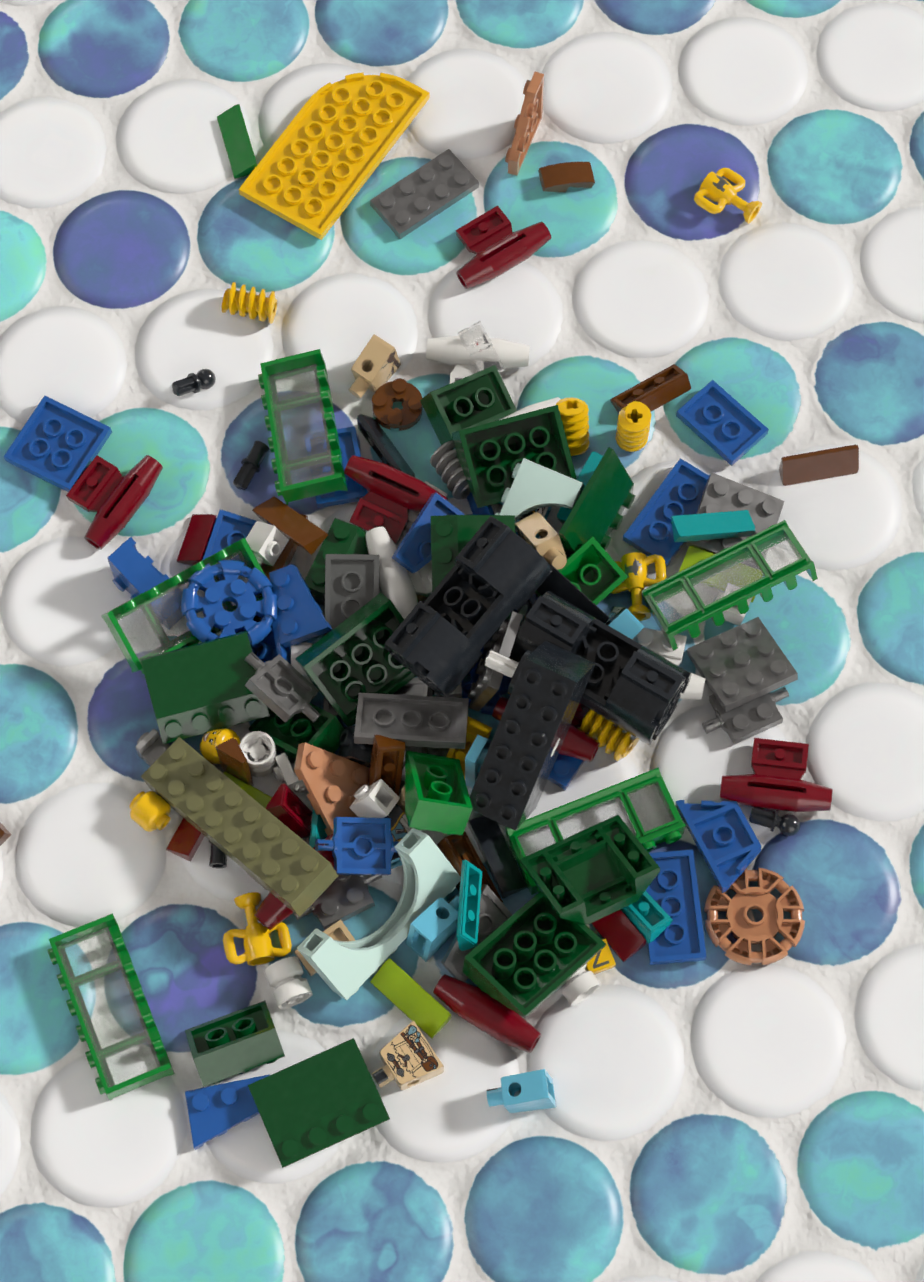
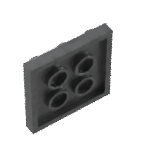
M711 473L696 514L748 510L755 525L756 531L753 534L755 535L778 523L784 501ZM747 537L687 541L686 546H694L717 554L723 549L743 541ZM768 550L761 553L764 559H766ZM753 558L741 563L760 570Z
M512 611L484 645L483 649L487 650L484 659H480L476 669V674H479L476 683H472L468 693V698L471 699L470 709L479 712L499 690L504 674L485 666V660L491 650L509 658L523 615Z
M759 617L687 649L689 658L700 675L706 678V684L725 712L798 680V673Z

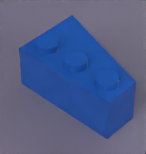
M132 537L107 557L114 576L113 583L122 592L128 591L132 595L131 599L169 579L166 574L163 575L152 565L154 561L149 556L144 558L137 551L136 542ZM179 587L149 603L160 625L163 624L168 630L184 617L181 611L182 591Z

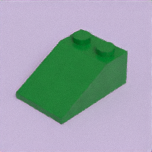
M407 751L405 755V812L409 827L417 830H430L447 835L456 834L463 836L473 808L460 760Z

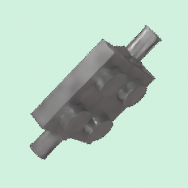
M253 652L245 658L244 661L256 670L255 675L248 680L245 686L284 722H287L293 715L300 712L304 713L313 723L320 717L321 713L309 704L319 690L280 654L273 660L266 662L261 661Z
M783 686L776 691L769 692L728 712L724 711L714 694L710 695L709 702L715 711L716 718L702 723V727L706 734L721 727L728 733L735 745L781 724L783 717L776 707V702L789 697V693L786 687Z
M338 874V877L300 917L295 913L294 915L299 920L313 913L320 920L324 930H326L339 920L343 922L375 906L368 890V884L382 878V875Z

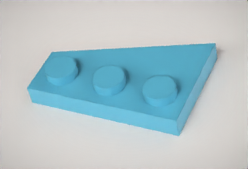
M477 735L465 757L466 786L472 789L492 740Z

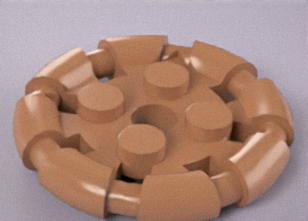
M758 867L757 870H748L746 868L729 888L737 893L732 899L725 894L726 892L722 893L719 886L714 885L704 906V912L707 913V920L704 923L715 947L719 946L724 950L726 957L744 965L751 966V963H761L763 966L783 959L788 955L787 951L792 946H797L804 931L805 920H802V912L805 910L798 892L793 885L789 886L783 881L784 877L764 868ZM748 881H757L758 887H748ZM775 888L782 894L778 899L770 894ZM750 909H757L762 913L763 918L759 922H753L748 918L747 912ZM726 911V919H718V912ZM783 911L791 913V919H783ZM731 932L733 937L737 939L734 944L726 938ZM778 932L784 937L780 943L774 939ZM751 944H761V951H751Z

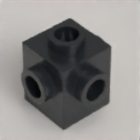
M355 725L345 727L339 739L341 746L338 756L364 766L371 765L373 744H355Z

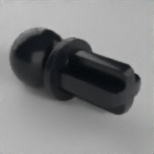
M201 369L197 374L190 373L186 378L173 382L171 385L172 391L177 396L190 392L198 393L201 388H211L215 384L216 377L211 370Z
M753 807L751 810L749 821L771 828L770 831L772 832L775 827H778L782 834L793 836L800 830V821L793 814L779 817V810L772 812Z

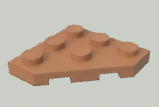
M534 72L531 81L527 80L523 90L525 98L521 113L517 115L514 124L516 132L512 147L508 149L505 162L508 163V173L516 176L542 119L544 74Z
M308 743L299 744L294 772L299 780H303L309 792L307 797L316 814L321 815L327 827L324 830L327 836L334 834L335 817H358L350 809V806L356 799L354 797L356 791L365 784L368 786L370 768Z

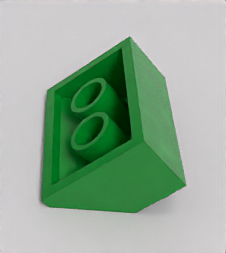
M591 537L567 559L566 565L558 570L595 605H598L628 577L594 537ZM536 590L534 593L536 597H542V595Z

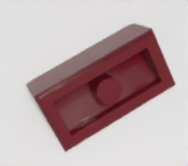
M192 515L176 560L178 563L193 566L203 560L217 519L216 515Z
M285 783L281 784L265 809L301 839L309 837L313 812Z
M183 818L166 850L191 862L205 836Z
M621 910L591 923L602 938L606 939L608 945L622 962H625L646 944L645 938Z

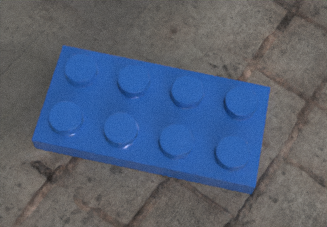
M680 458L623 535L622 541L647 556L654 554L662 556L667 568L685 543L674 542L671 516L697 513L709 475Z
M693 849L649 853L660 867V872L646 889V892L673 919L672 923L654 941L649 944L647 943L649 964L705 961L707 956Z

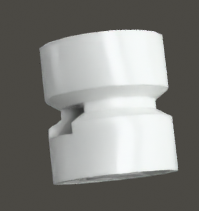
M253 731L247 734L241 740L239 746L247 759L251 775L265 777L274 771L273 768L277 766L275 760L277 752L273 739L267 733L261 731Z
M293 956L281 959L264 970L270 987L276 988L273 995L280 1009L298 1005L313 995L307 979L301 978L304 971L298 957Z
M587 964L562 985V994L571 1006L589 997L601 985L592 971L585 970Z

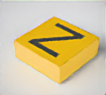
M603 939L606 946L586 963L587 971H592L593 974L616 967L606 939Z

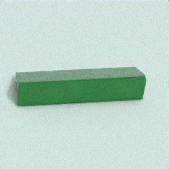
M237 104L217 116L234 179L250 175L257 166L240 104Z

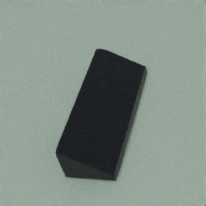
M363 414L358 415V429L382 463L415 477L412 469L378 422L372 417Z
M549 564L552 572L537 591L541 595L550 591L601 622L606 623L609 617L553 565Z
M485 816L468 820V827L502 899L528 888L498 823Z

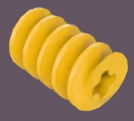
M233 282L224 293L221 306L222 313H226L229 309L230 314L235 315L239 310L241 317H245L249 313L250 319H255L259 316V320L262 322L268 317L269 323L272 324L277 311L275 291H272L269 297H266L265 289H262L260 294L256 295L255 287H252L250 292L247 293L246 285L243 284L238 291L236 289V282Z
M578 398L561 399L556 405L559 408L571 456L583 454L588 450L590 444L588 405Z
M633 401L619 412L616 442L625 451H639L648 442L652 415L650 409L645 404Z
M591 709L582 720L580 729L585 733L589 732V735L594 739H598L600 748L606 745L605 752L607 754L615 752L614 760L616 761L626 757L639 741L638 738L632 740L630 733H623V729L602 718L601 715Z

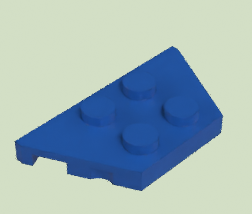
M684 800L676 801L675 806L722 893L726 892L761 852L759 840L737 801L716 803L714 801L701 800V804L684 803Z

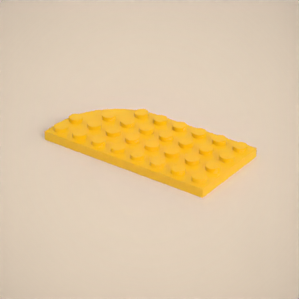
M364 72L346 75L345 79L333 84L327 83L305 103L241 185L239 195L322 240L429 100L430 92L405 79L385 73H380V75H364Z

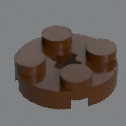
M401 378L385 383L377 389L372 397L373 416L386 429L391 430V427L394 429L399 428V431L407 430L416 425L421 418L423 406L420 400L422 395L414 385L407 383ZM400 401L402 402L403 409H392L391 407L394 402Z

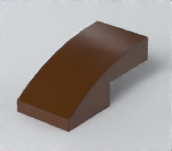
M590 162L558 163L541 167L538 170L542 189L546 192H566L569 187L592 188L595 184Z

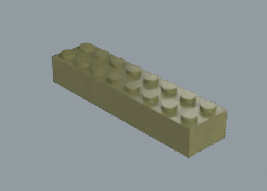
M180 737L141 775L151 791L161 796L170 804L172 809L199 830L297 916L300 917L338 877V874L328 860Z

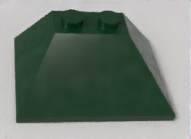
M615 815L520 859L524 869L560 918L587 925L637 902L660 872L658 864L619 815Z

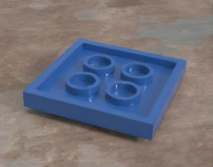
M44 395L4 455V459L6 462L69 492L98 455L111 435L112 430L111 427Z

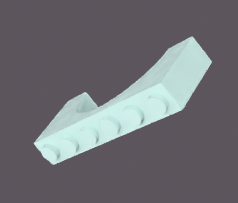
M523 458L522 463H517L512 473L514 482L511 488L507 487L502 496L501 502L504 505L501 512H496L495 515H515L516 523L526 514L544 507L556 506L573 509L585 485L580 481ZM526 604L518 612V614L523 615L518 631L525 620V616L531 609Z
M412 828L394 847L403 865L404 883L398 905L383 926L371 935L355 941H337L316 928L297 947V950L330 989L345 1000L354 995L359 990V987L378 970L379 966L397 950L398 946L408 937L410 924L438 898L444 899L461 881L460 875L430 836L420 830Z

